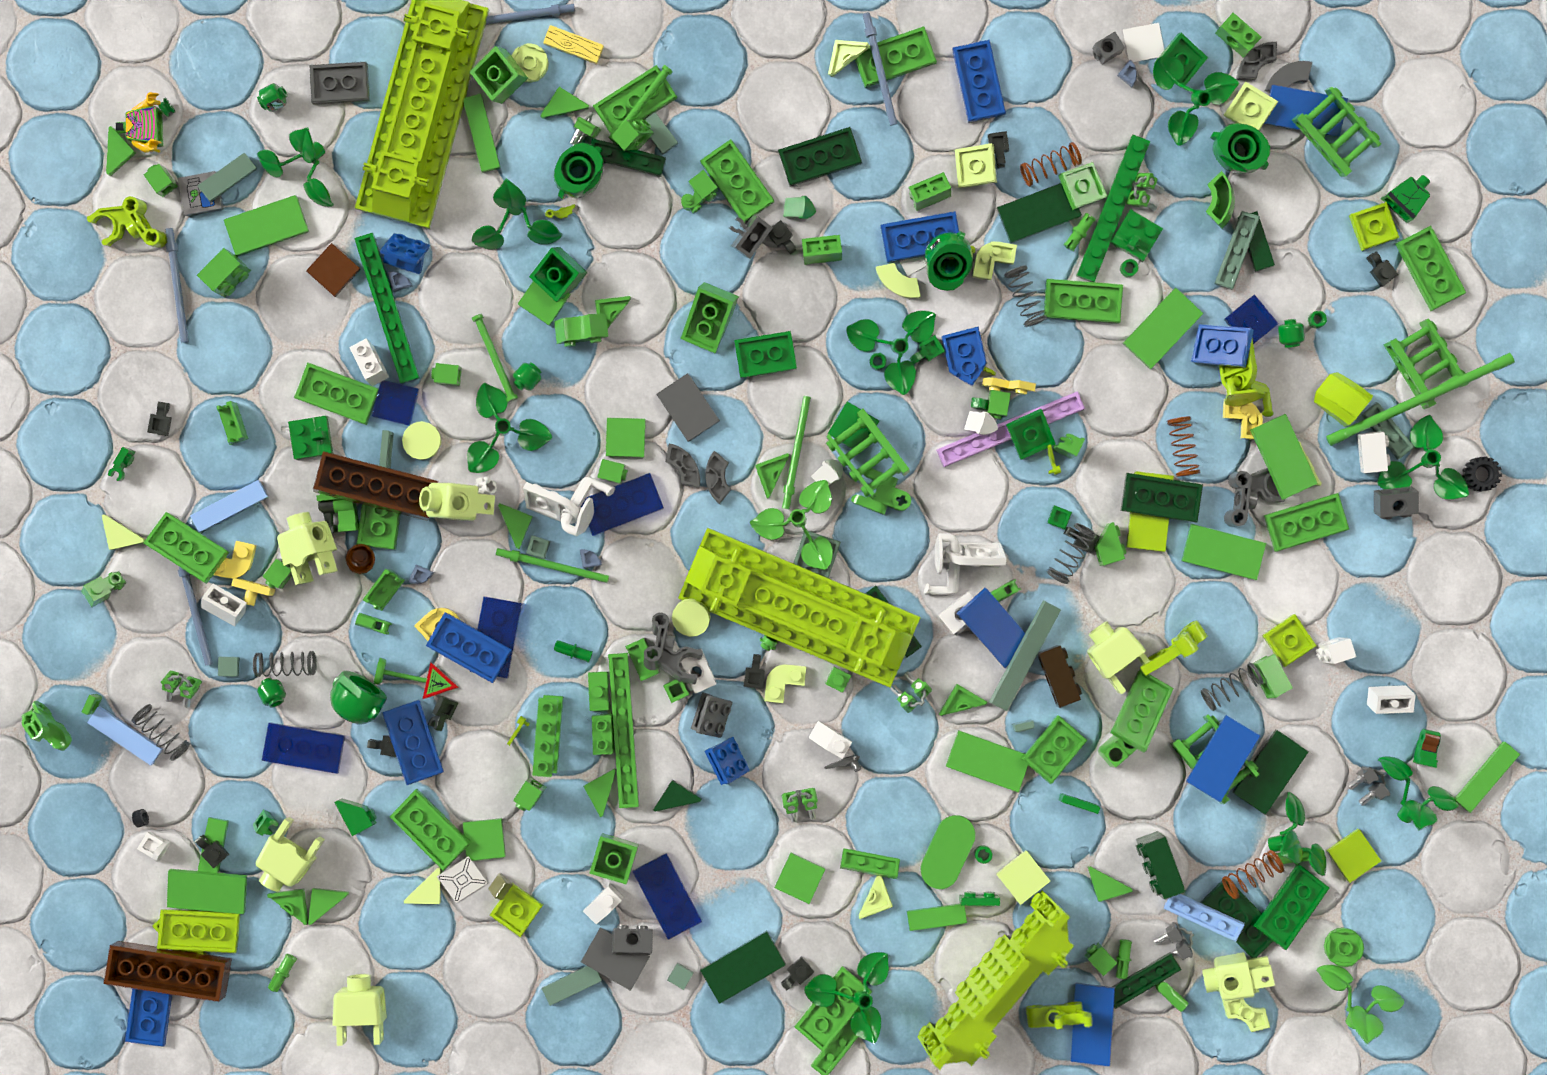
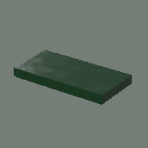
M851 127L778 150L789 187L862 164Z
M1061 183L996 208L1010 244L1082 216L1079 208L1072 210Z
M1126 473L1120 511L1197 523L1203 484Z
M1275 729L1253 761L1258 767L1257 772L1259 776L1253 777L1249 774L1238 783L1232 793L1266 815L1309 751Z
M1225 879L1227 886L1231 890L1228 881ZM1221 881L1199 903L1243 922L1244 927L1236 943L1251 958H1257L1273 942L1254 927L1262 913L1239 889V898L1233 899L1227 893Z
M766 930L701 968L700 971L720 1004L784 967L786 963Z

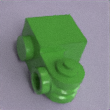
M704 170L688 181L689 186L694 191L693 196L685 194L681 198L682 207L693 214L702 208V203L705 201L710 202L717 196L718 187Z
M119 571L111 572L104 579L100 576L83 585L81 592L90 606L94 607L109 599L113 589L121 590L125 586L126 581Z

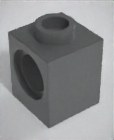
M1113 32L1096 42L1092 48V53L1097 61L1104 64L1121 54L1125 47L1117 33ZM1103 46H1109L1111 52H1105Z

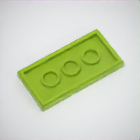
M1134 472V474L1171 480L1174 478L1172 475ZM1130 513L1126 548L1165 552L1169 518Z
M161 909L157 949L236 953L240 914Z

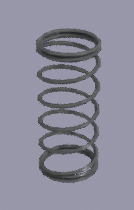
M1027 265L1017 267L1004 274L1006 278L1018 277L1010 282L1009 287L1023 286L1012 294L1013 297L1026 296L1018 301L1016 306L1031 305L1024 309L1020 316L1036 314L1024 322V327L1035 325L1047 319V315L1033 319L1045 310L1022 315L1023 312L1040 303V300L1018 305L1024 299L1037 293V291L1014 295L1032 284L1033 281L1010 286L1016 280L1029 274V272L1019 274L1028 269Z
M1075 523L1074 527L1093 539H1086L1073 532L1070 533L1084 542L1088 548H1081L1068 541L1065 542L1080 552L1082 557L1073 556L1060 549L1077 566L1068 565L1054 558V560L1068 568L1072 575L1061 573L1052 567H1049L1047 571L1052 578L1063 584H1069L1068 582H1070L1066 576H1073V572L1069 567H1079L1078 562L1074 558H1084L1083 553L1079 549H1089V545L1084 540L1094 541V538L1097 536L1094 531L1079 523Z
M303 651L301 652L302 667L299 674H296L294 671L293 652L290 654L291 670L289 674H285L283 669V652L280 653L281 669L278 675L274 673L272 668V652L269 656L271 668L268 675H265L263 672V654L255 653L253 657V672L256 677H260L262 674L268 677L271 671L276 677L281 672L285 676H289L292 670L296 676H299L302 670L307 676L316 673L317 660L314 651H309L307 656V670L309 674L304 669ZM257 657L259 658V672H257Z
M1249 662L1247 664L1248 672L1243 668H1239V677L1234 673H1230V682L1221 678V688L1217 684L1212 683V693L1206 688L1201 690L1205 703L1212 711L1216 710L1212 697L1218 706L1221 707L1214 693L1213 685L1217 686L1228 702H1230L1223 688L1222 680L1226 681L1232 687L1237 697H1239L1232 683L1231 675H1234L1241 682L1246 692H1248L1241 678L1240 670H1243L1251 678L1255 687H1257L1256 682L1259 685L1263 684V678L1253 663Z
M147 704L133 716L131 721L135 725L144 723L142 732L152 730L149 735L150 740L160 737L156 746L162 747L167 744L164 754L173 752L170 760L174 761L189 748L190 743L185 740L178 747L166 753L170 743L180 734L177 733L169 741L158 746L159 741L172 725L158 736L151 738L154 730L165 718L152 728L143 731L147 722L157 713L155 711L146 720L136 724L152 709V705Z

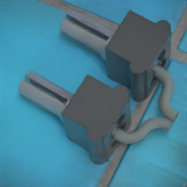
M1362 766V769L1356 773L1358 775L1357 778L1347 785L1350 790H1353L1361 783L1370 784L1373 782V785L1368 788L1370 792L1359 800L1362 806L1371 799L1382 800L1384 797L1390 796V792L1385 787L1384 777L1386 775L1384 772H1378L1370 767ZM1377 775H1382V783L1376 782L1379 779Z
M1172 922V925L1166 928L1164 934L1153 939L1156 945L1169 939L1172 944L1182 941L1176 944V949L1171 951L1174 958L1180 956L1184 960L1188 957H1193L1191 946L1194 935L1192 931H1187L1182 927L1179 928L1175 922ZM1181 930L1186 934H1191L1189 936L1190 944H1188L1186 939H1183Z

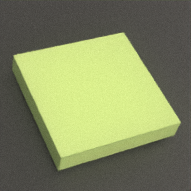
M1245 82L1223 116L1234 123L1250 125L1260 130L1278 101Z
M992 143L955 149L958 188L997 183L994 145Z
M1026 850L996 873L1020 905L1050 882L1049 878Z

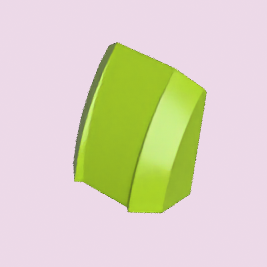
M1335 372L1329 374L1316 390L1314 403L1346 427L1357 419L1371 401L1373 395L1349 378Z

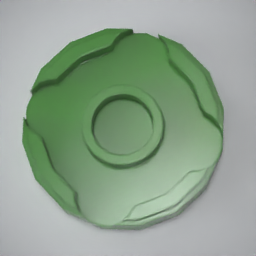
M1345 927L1336 928L1329 932L1325 938L1324 951L1328 959L1337 966H1352L1363 956V940L1352 929Z

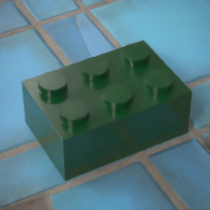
M1156 831L1137 838L1138 844L1135 847L1138 855L1142 856L1144 860L1142 866L1145 873L1150 876L1151 881H1149L1152 892H1155L1157 896L1159 895L1164 900L1186 892L1166 836Z

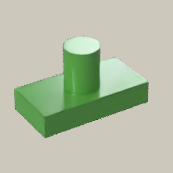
M608 671L588 672L590 711L609 710Z

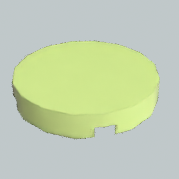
M524 44L516 48L511 55L528 77L525 82L539 81L548 71L549 62L547 55L536 44Z
M423 421L415 422L408 426L403 434V447L407 454L413 458L420 460L429 459L438 452L441 446V435L437 428L430 423Z
M684 599L679 602L672 613V622L676 630L690 637L704 633L709 626L711 618L706 605L695 599Z

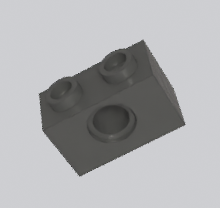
M1412 486L1374 490V513L1381 519H1392L1393 516L1411 517L1412 514H1419V491ZM1399 501L1398 505L1393 507L1394 503Z
M617 925V928L612 930V954L651 955L653 929H648V926H636V929H629L628 925ZM629 935L636 936L637 943L635 945L628 943L627 937Z

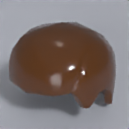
M365 544L353 545L347 551V566L354 573H368L375 564L373 550Z

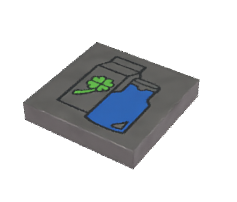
M216 171L177 178L183 211L186 217L224 210L221 195L210 203L198 188L200 183L215 174Z

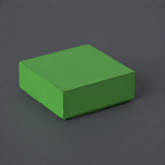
M90 694L81 713L86 715L93 714L97 707H99L102 696Z

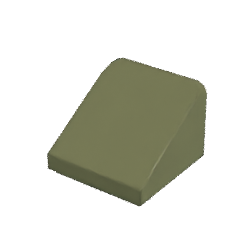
M499 873L488 889L495 899L503 900L513 884Z

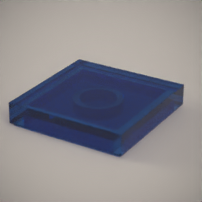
M1255 294L1224 318L1229 327L1253 329V344L1279 324Z
M386 380L380 382L372 417L410 426L420 389Z

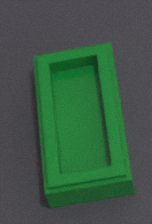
M1060 793L1059 801L1099 814L1100 806Z

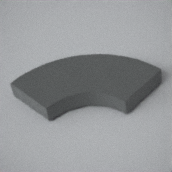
M1277 42L1263 43L1251 50L1241 61L1236 79L1256 80L1258 71L1262 66L1276 61Z
M1296 61L1283 66L1270 78L1265 91L1270 92L1271 85L1289 87L1296 82H1307L1313 62Z
M669 443L665 462L673 465L678 470L681 485L700 488V473L694 459L681 447Z
M713 451L706 466V484L712 497L720 504L732 490L727 485L725 479V470L729 462Z

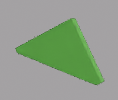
M559 86L540 117L545 119L546 117L569 114L583 109L587 110L589 105Z
M110 126L108 128L106 173L112 176L136 152Z
M630 296L595 300L597 314H606L607 328L611 326L630 302Z
M788 453L755 465L767 498H770L789 457Z
M499 503L498 506L516 548L520 549L533 516Z
M956 684L940 710L939 715L943 716L986 705L987 701Z
M615 768L583 786L600 817L604 815L616 773Z
M1091 866L1087 867L1098 902L1133 892L1132 888Z
M304 888L267 894L268 898L279 904L291 916L296 917L303 925H308Z
M313 888L308 925L313 924L349 895V891Z

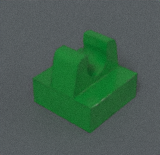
M263 809L253 823V828L261 836L263 834L272 835L273 832L268 827L270 825L278 826V822L271 816L270 812Z

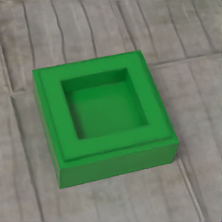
M1053 505L1047 524L1066 530L1072 512Z

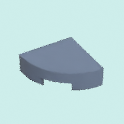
M1129 60L1117 76L1131 88L1136 82L1137 72L1134 63Z
M388 272L394 292L412 287L410 280L403 274Z
M580 549L583 568L602 565L597 554L590 550Z
M415 565L408 582L412 584L424 583L433 576L434 572Z

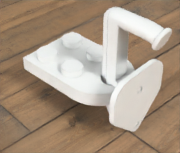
M585 477L580 482L571 500L559 495L555 491H548L537 484H530L528 482L524 485L523 492L527 509L560 521L565 532L578 536L586 531L593 518L594 505L592 498H588L583 507H581L591 488H596L605 492L607 496H611L615 491V487H611L594 478Z
M938 533L935 543V566L937 573L942 574V564L948 563L947 586H931L928 583L925 586L924 594H956L959 588L960 565H970L972 567H980L981 565L999 567L1000 565H1006V556L1001 543H959L953 534ZM942 542H950V545L946 547V551L942 549Z

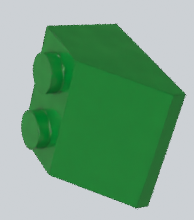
M551 247L529 277L554 301L559 302L578 286L588 272L561 247Z

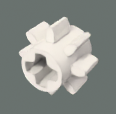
M489 476L476 479L477 484L475 486L478 487V494L493 495V493L497 492L496 483Z

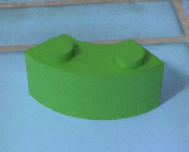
M1221 171L1207 184L1211 190L1212 200L1206 213L1223 229L1233 214L1235 195L1231 183Z
M587 314L554 321L557 344H564V347L576 346V343L586 341L600 343L602 338L608 337L606 314Z

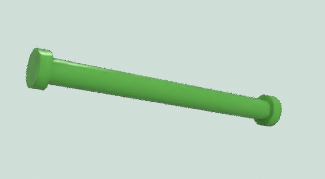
M663 65L660 74L621 125L625 120L635 119L666 77L673 73L668 66ZM610 134L608 138L618 145V143L611 137L612 134Z
M482 314L472 317V321L478 327L507 395L506 400L507 402L518 399V396L514 394L482 320L484 317Z

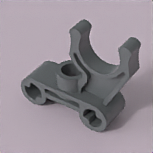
M1268 468L1252 474L1246 471H1238L1229 475L1228 483L1235 489L1233 510L1227 511L1224 515V521L1228 526H1243L1247 522L1248 510L1255 509L1257 505V492L1265 501L1285 502V499L1282 500L1280 496H1275L1269 492L1267 481L1271 475ZM1234 515H1237L1238 519L1236 521L1234 520Z
M656 613L652 618V632L657 636L655 646L645 649L644 666L649 670H656L660 667L679 682L696 684L697 675L683 672L679 667V663L687 657L700 660L702 659L703 651L686 646L674 652L675 636L668 635L669 617L665 613Z

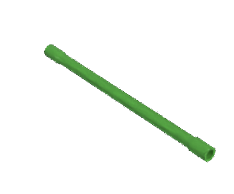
M1507 353L1488 364L1345 429L1331 433L1326 436L1329 445L1333 446L1350 436L1449 391L1514 364L1515 360L1511 353Z

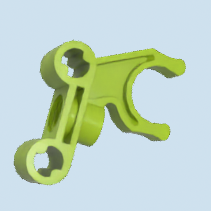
M129 196L123 200L122 206L98 208L92 215L87 216V221L96 224L103 217H109L112 220V234L101 241L104 246L110 247L113 243L122 239L125 227L133 238L138 239L141 236L147 245L162 248L167 244L166 234L153 229L145 218L144 214L147 211V205L141 199Z
M1198 620L1189 623L1175 638L1171 639L1172 645L1170 647L1161 649L1149 656L1148 659L1150 661L1142 665L1140 669L1146 676L1180 654L1184 658L1190 656L1199 649L1198 643L1208 637L1207 633Z
M1082 1002L1026 1006L1029 1028L1056 1027V1029H1063L1065 1025L1082 1023L1085 1027L1092 1026L1091 1013L1083 1011ZM1053 1012L1058 1013L1055 1016V1021L1050 1019L1049 1014Z

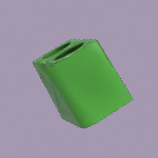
M1113 735L1099 747L1098 753L1110 767L1116 768L1137 749L1135 747L1132 749L1126 748L1124 741ZM1113 748H1119L1123 753V756L1117 762L1112 761L1109 757V752Z

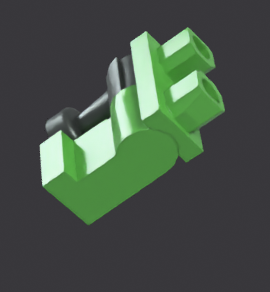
M323 494L316 495L318 509L323 513L324 520L328 523L331 533L359 530L358 511L355 502ZM333 514H338V527L333 525Z

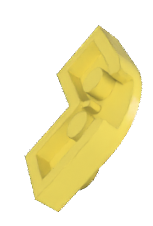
M994 377L983 378L982 386L989 387L990 391L1007 390L1015 391L1016 394L1022 395L1035 391L1036 387L1035 383L1021 380L1008 381Z
M1252 402L1237 407L1223 404V418L1242 420L1240 439L1254 440L1250 430L1263 423V416L1259 409Z
M236 541L232 559L225 558L214 575L232 579L243 576L252 567L257 545Z

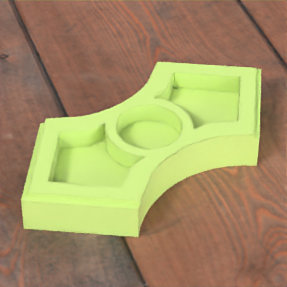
M1244 998L1234 1000L1222 999L1226 1017L1244 1021L1250 1032L1270 1028L1264 1007H1252L1245 1002Z

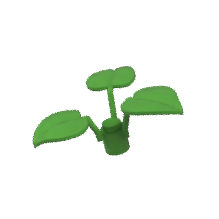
M827 480L814 482L801 492L799 502L807 509L793 510L786 522H784L783 513L776 508L765 509L750 521L754 531L768 540H776L782 537L784 534L783 526H787L792 522L795 527L803 529L810 543L802 547L801 557L803 561L810 567L823 570L828 569L833 558L830 542L822 536L817 537L813 541L805 527L807 522L805 513L812 510L816 514L826 512L831 506L832 496Z
M1323 965L1316 970L1324 983L1331 989L1336 991L1348 989V1007L1346 1010L1349 1014L1345 1022L1350 1028L1357 1031L1366 1044L1380 1036L1384 1030L1383 1023L1378 1017L1367 1014L1372 1007L1378 1004L1383 1011L1395 1012L1404 1005V999L1396 991L1387 986L1378 985L1373 987L1371 991V996L1375 1000L1365 1010L1361 1006L1352 1007V987L1349 985L1353 981L1351 974L1346 969L1337 965Z

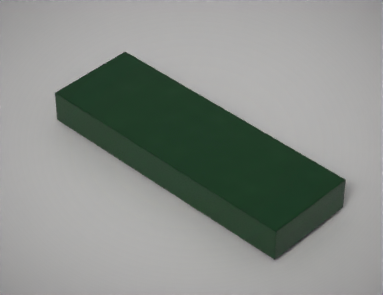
M1258 211L1251 213L1259 216ZM1260 218L1248 248L1255 272L1275 266Z

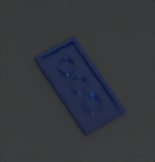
M651 473L614 486L615 491L611 496H607L603 491L588 496L581 505L583 507L588 498L593 499L594 514L589 524L592 536L664 509Z
M483 596L477 630L512 649L497 676L508 679L522 603Z
M269 722L262 761L338 774L345 735Z
M667 853L632 871L668 940L702 922Z

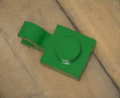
M934 335L919 344L918 347L921 351L915 353L909 359L913 365L923 358H926L929 362L944 353L945 350Z
M122 447L113 462L114 466L108 471V476L113 477L114 473L118 472L119 476L116 480L123 481L125 478L124 468L130 466L134 461L135 451Z

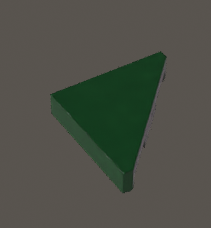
M672 780L653 811L656 812L697 803L702 798Z

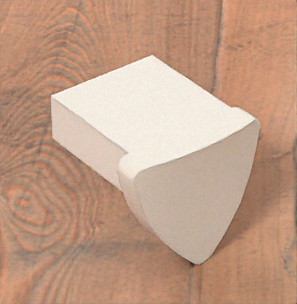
M970 411L964 429L969 432L987 435L998 430V426L988 412Z
M825 460L822 463L823 466L811 476L816 482L827 480L828 485H831L835 480L838 481L841 478L843 466L837 460Z
M149 831L137 849L158 862L166 853L170 841L163 840Z

